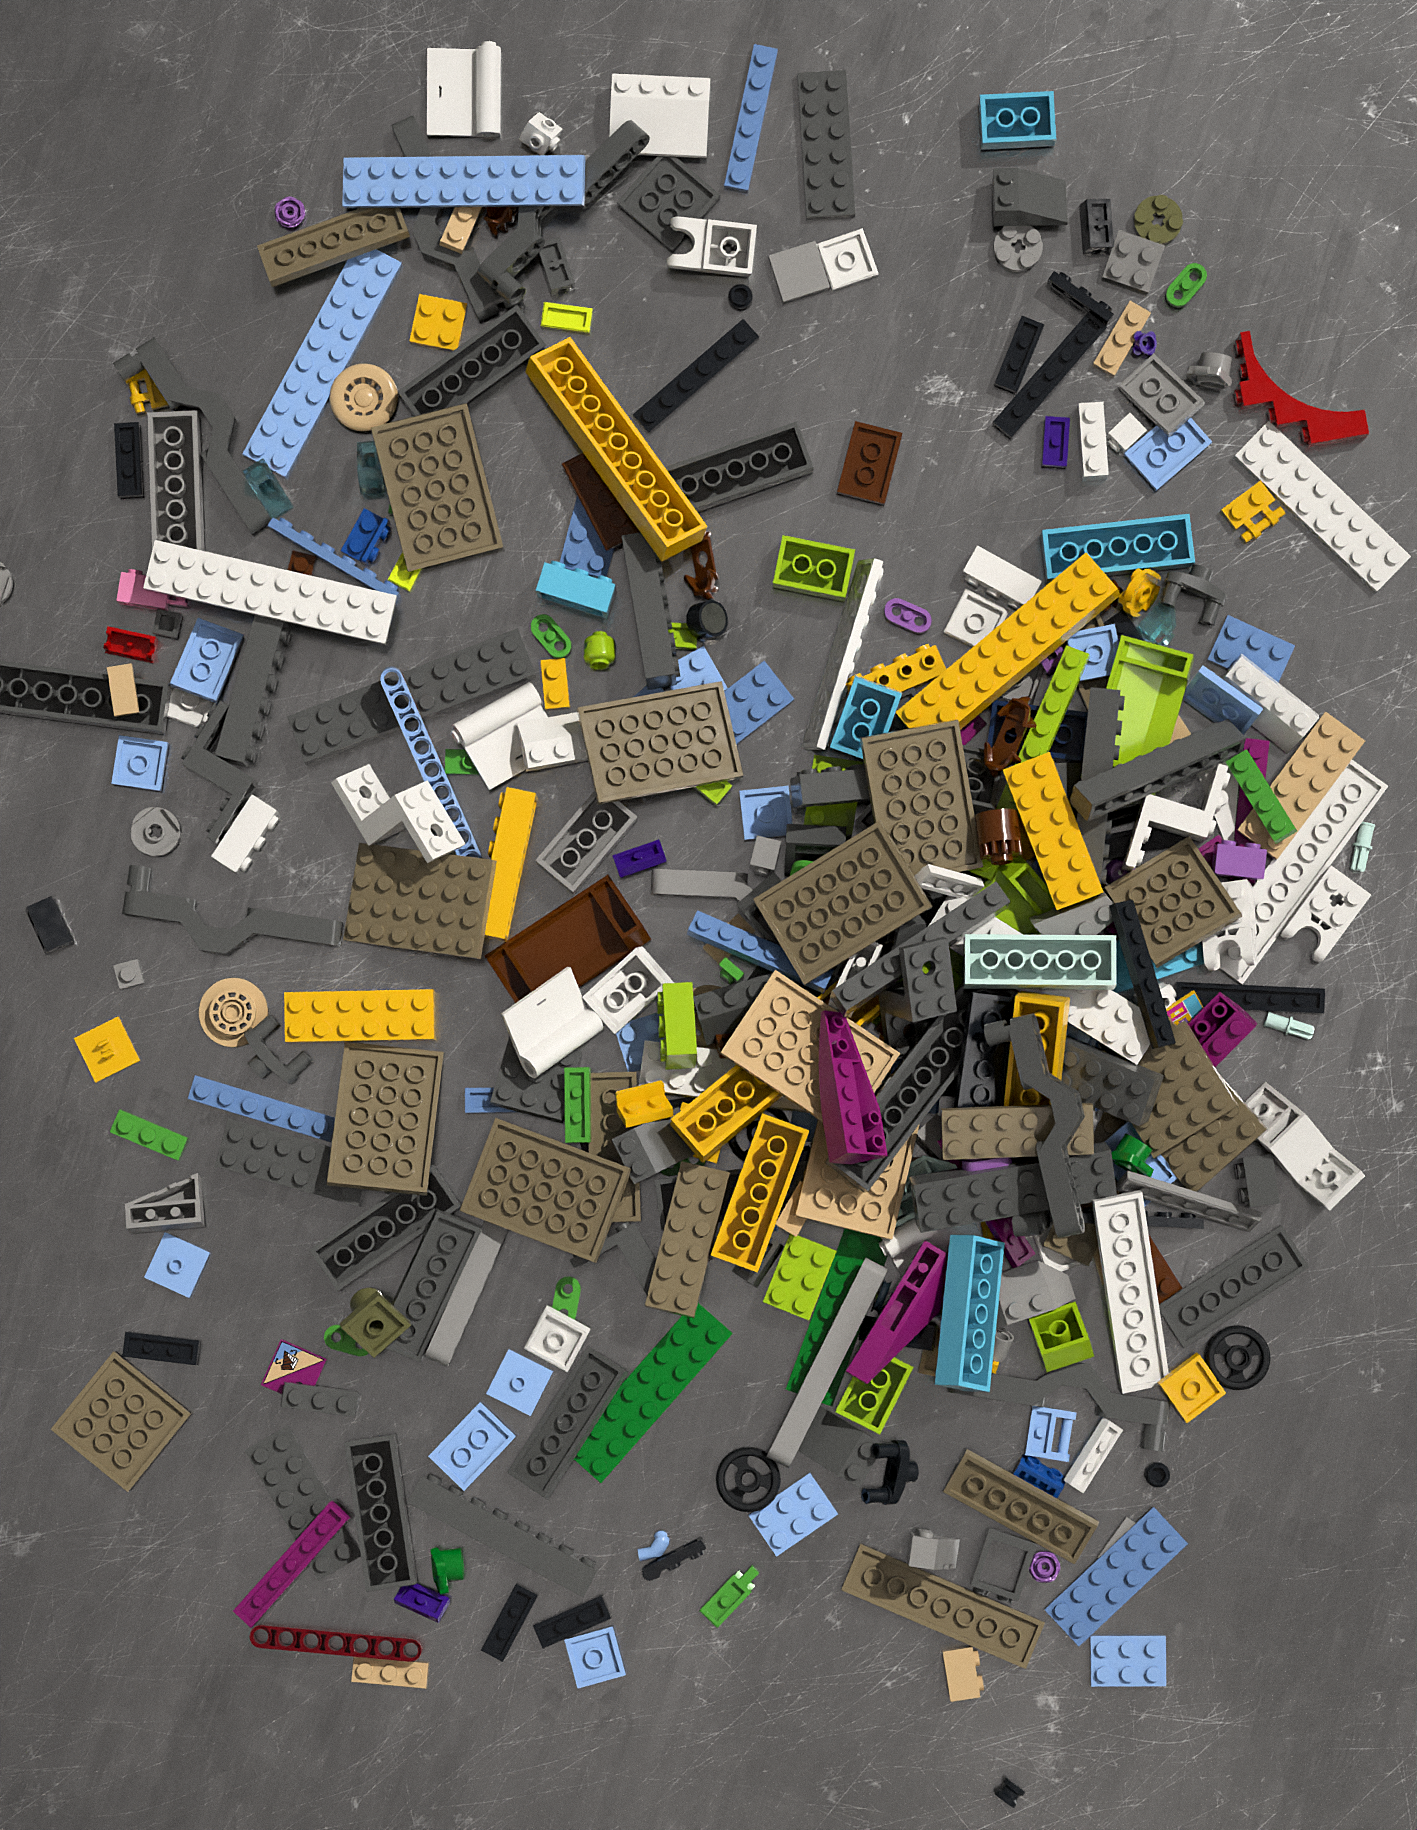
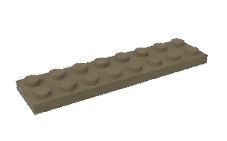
M861 1543L841 1588L846 1593L1026 1669L1045 1624V1622L922 1569L908 1566L907 1563Z

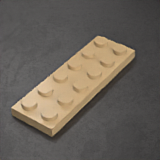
M1327 712L1322 715L1270 785L1297 832L1365 742L1364 739ZM1254 808L1237 829L1240 834L1252 843L1260 844L1261 849H1267V854L1275 860L1280 857L1297 834L1296 832L1276 844Z

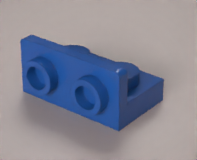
M364 508L344 543L341 552L366 566L370 561L374 562L380 551L377 548L381 540L385 541L392 528L389 527L390 521Z
M1023 1454L1013 1472V1475L1055 1498H1058L1065 1485V1481H1063L1065 1476L1059 1470L1050 1469L1033 1456Z

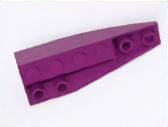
M1221 992L1188 1023L1214 1067L1258 1024L1243 1008Z
M824 1010L821 1012L819 1034V1090L829 1162L854 1164L885 1158L888 1154L880 1107L846 1016L843 1017L840 1012Z
M926 1240L920 1245L848 1366L847 1373L868 1384L940 1312L943 1307L948 1261L947 1253Z

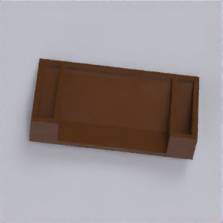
M606 875L484 956L514 1002L517 1003L566 967H571L577 985L580 987L629 955L635 948L641 947L652 939L610 876Z

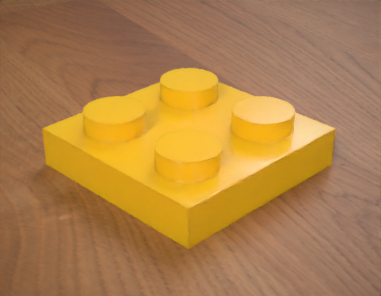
M419 294L409 342L447 351L457 349L460 345L467 303Z
M1197 1352L1157 1382L1186 1423L1226 1394Z

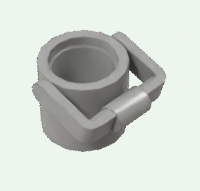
M1203 352L1200 355L1199 366H1188L1186 376L1195 385L1225 389L1232 384V379L1229 376L1232 357L1220 353Z

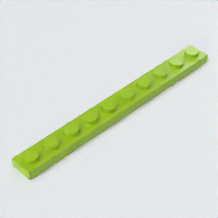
M1066 645L1034 721L1037 726L1036 728H1030L1019 753V758L1022 760L1021 763L1049 752L1090 658L1088 653ZM1006 783L996 809H1015L1018 811L1008 783ZM982 860L983 867L969 870L970 873L993 882L1000 865H991V861Z

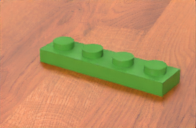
M1246 749L1226 761V764L1274 842L1277 844L1296 833L1295 826L1248 750Z

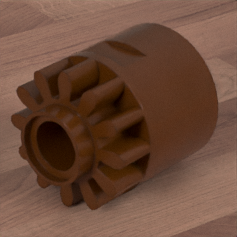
M995 809L975 815L981 860L991 861V865H1005L1012 863L1013 858H1017L1018 855H1023L1017 810Z

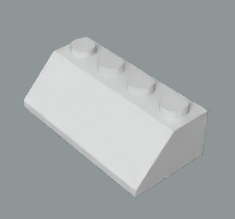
M1242 653L1221 678L1263 708L1252 726L1286 753L1306 735L1319 719V715Z
M577 712L517 723L526 772L588 761Z

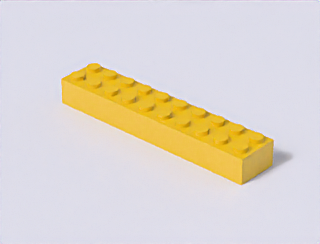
M571 337L530 356L525 373L661 562L701 542L707 525Z
M1084 553L895 713L907 728L957 719L961 730L1120 596L1118 588L1087 553Z
M839 980L817 998L829 1005L830 994L836 988ZM878 995L854 1010L852 1017L848 1019L864 1029L880 1015ZM735 1065L671 1118L670 1126L697 1157L704 1162L783 1095L738 1065Z

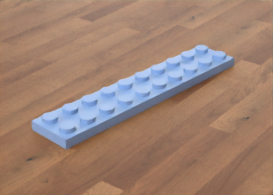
M584 155L354 157L343 159L342 206L344 208L584 206Z
M377 249L347 260L242 453L243 456L287 478L329 400L330 389L335 378L349 364L400 270L402 262Z

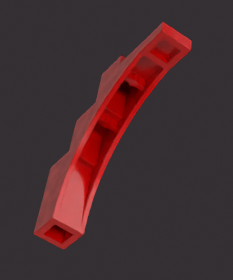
M1250 331L1239 333L1238 340H1235V349L1237 355L1241 354L1243 364H1239L1240 375L1246 381L1239 382L1237 389L1234 390L1236 404L1241 405V410L1270 405L1271 408H1268V418L1270 423H1274L1277 429L1304 424V427H1301L1303 442L1307 441L1308 448L1366 438L1369 435L1365 409L1348 412L1324 410L1298 401L1284 392L1268 377L1256 359Z

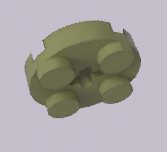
M1165 195L1146 198L1138 205L1134 215L1136 234L1163 245L1172 242L1178 236L1183 224L1180 207L1175 201ZM1157 214L1164 217L1162 221L1163 226L1152 224L1154 215Z

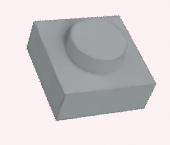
M138 959L113 965L120 990L145 983Z

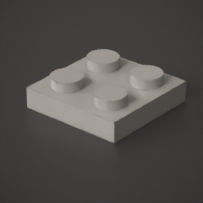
M1118 230L1114 247L1111 250L1102 277L1149 293L1165 245Z

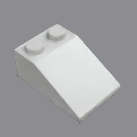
M641 946L635 948L582 998L610 1030L616 1034L657 1000V992H662V983L674 982Z

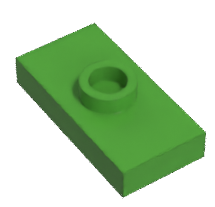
M445 749L446 774L479 775L465 749Z

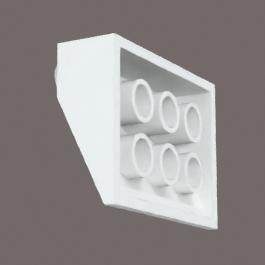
M612 74L609 137L623 123L632 120L650 137L648 145L638 155L706 158L710 78Z

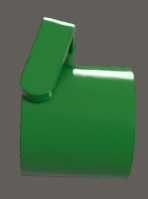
M1125 1133L1115 1150L1111 1153L1113 1163L1125 1171L1129 1170L1151 1177L1154 1171L1153 1168L1145 1163L1153 1150L1140 1140Z
M432 1548L430 1552L434 1583L440 1595L449 1593L448 1582L460 1581L465 1578L462 1548L444 1550Z

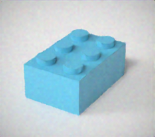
M1054 91L980 95L981 150L1055 146Z
M551 561L550 564L544 562L536 587V594L538 598L608 619L617 590L616 585L612 583V579L601 575H598V578L590 577L588 575L589 572L575 568L574 571L565 568V564Z
M855 675L830 747L863 759L860 738L889 732L902 692Z

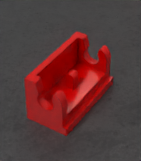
M107 626V641L103 646L105 654L151 664L154 663L159 642L155 636Z

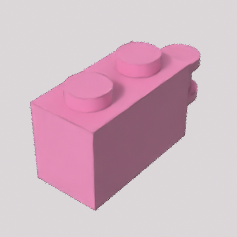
M128 569V573L121 572L116 600L119 604L168 611L169 605L187 607L185 598L176 597V600H170L171 595L144 589L146 576L142 575L143 571Z

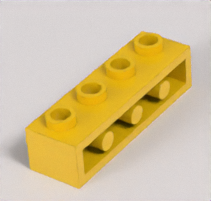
M925 644L915 649L916 653L909 657L906 654H902L892 659L894 663L886 667L882 663L871 668V673L865 676L859 673L856 676L903 692L912 687L917 688L933 681L946 670V667L936 645L930 647L929 644ZM855 675L847 679L849 682L846 683L847 694H849Z

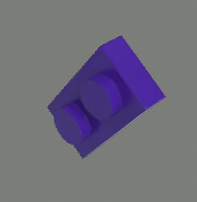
M1045 416L1042 466L1067 467L1070 418Z
M659 839L612 855L620 878L667 862Z
M419 1584L401 1586L394 1598V1603L439 1623L450 1603V1599Z

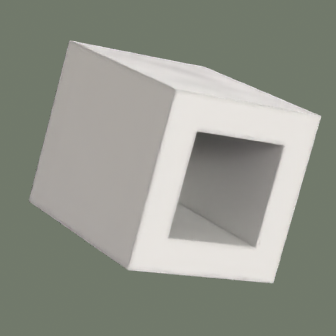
M1129 413L1108 433V444L1116 452L1121 451L1124 454L1145 435L1147 429Z

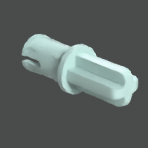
M1362 822L1359 826L1356 843H1353L1355 849L1351 869L1354 871H1365L1369 850H1372L1370 845L1375 824Z
M1269 1011L1267 1013L1264 1027L1285 1032L1286 1036L1291 1034L1311 1040L1314 1033L1313 1026L1293 1020L1291 1016L1286 1018Z

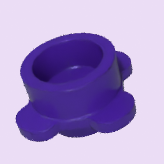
M1136 331L1133 334L1135 345L1132 349L1135 355L1146 353L1148 356H1151L1157 346L1155 333L1152 331L1147 333Z

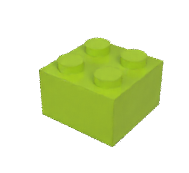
M1076 1302L1028 1318L1047 1372L1094 1357L1090 1339Z

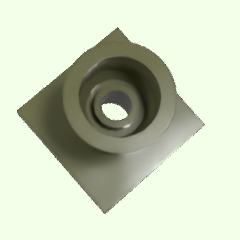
M364 1288L357 1291L350 1301L352 1313L340 1322L341 1328L373 1358L411 1326L409 1320L388 1302L380 1291L374 1288Z

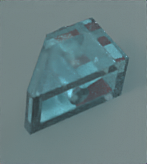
M374 441L357 442V473L361 495L385 493V482Z
M263 458L243 470L244 475L271 518H276L293 507Z
M1159 601L1140 622L1137 630L1151 643L1167 646L1176 636L1173 633L1176 628L1175 608L1166 607L1160 604Z

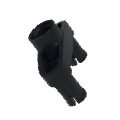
M903 1439L892 1440L889 1443H873L871 1447L872 1456L875 1459L888 1458L882 1487L864 1488L861 1493L862 1501L865 1504H896L901 1498L906 1483H913L918 1479V1465L914 1460H910L909 1446Z

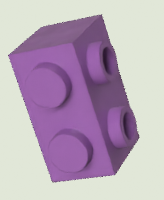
M1221 840V844L1214 845L1211 869L1217 876L1263 880L1267 849H1260L1261 845L1255 843H1246L1245 847L1236 846V841Z

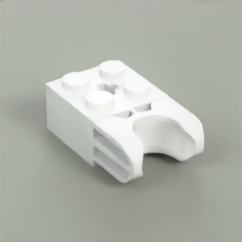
M687 217L671 218L670 226L672 229L687 234L691 238L692 249L687 254H672L667 258L666 266L674 269L749 277L752 274L757 225ZM727 243H730V247L734 248V251H731L729 254L723 250Z
M1330 866L1287 923L1280 936L1286 940L1292 938L1299 929H1312L1318 937V944L1312 953V958L1315 962L1320 963L1334 947L1371 894L1333 866ZM1330 896H1338L1341 902L1340 905L1337 904L1333 907L1330 904L1332 902L1329 899Z
M1247 879L1222 882L1221 884L1241 912L1242 917L1202 941L1204 964L1208 971H1215L1220 968L1221 955L1229 947L1240 948L1242 959L1248 966H1254L1258 963L1253 887Z

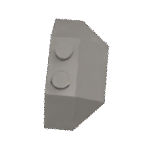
M1038 1260L1003 1271L996 1327L1007 1326L1046 1313L1076 1299L1068 1274Z

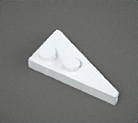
M1216 766L1197 774L1205 796ZM1228 767L1227 773L1231 774L1227 788L1224 791L1221 790L1220 797H1223L1220 811L1214 814L1213 817L1222 839L1234 841L1239 783Z

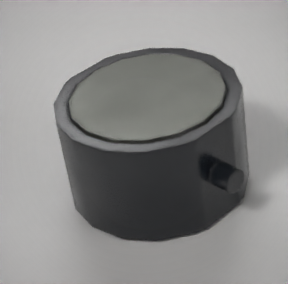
M709 598V601L693 604L686 614V623L688 630L694 637L705 641L707 638L721 635L726 630L728 617L723 605Z

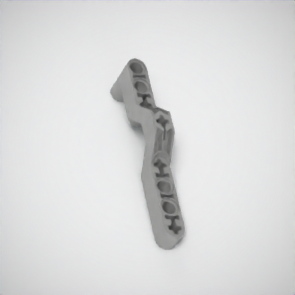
M652 869L651 895L736 899L740 902L752 891V888L748 885L747 873Z

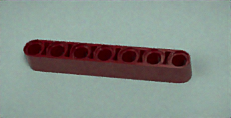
M259 1624L251 1630L249 1635L250 1641L255 1647L406 1662L417 1660L423 1652V1645L420 1640L404 1636L274 1624ZM258 1629L267 1631L268 1640L262 1643L256 1639L255 1634ZM287 1631L292 1634L293 1642L290 1645L283 1644L280 1640L282 1632ZM307 1634L317 1636V1646L310 1647L306 1644L305 1637ZM339 1636L343 1640L341 1649L331 1647V1637ZM363 1638L367 1641L368 1648L366 1651L361 1652L356 1649V1639ZM387 1640L392 1643L393 1650L390 1654L381 1652L380 1643ZM407 1643H414L418 1648L417 1655L408 1656L405 1653V1645Z

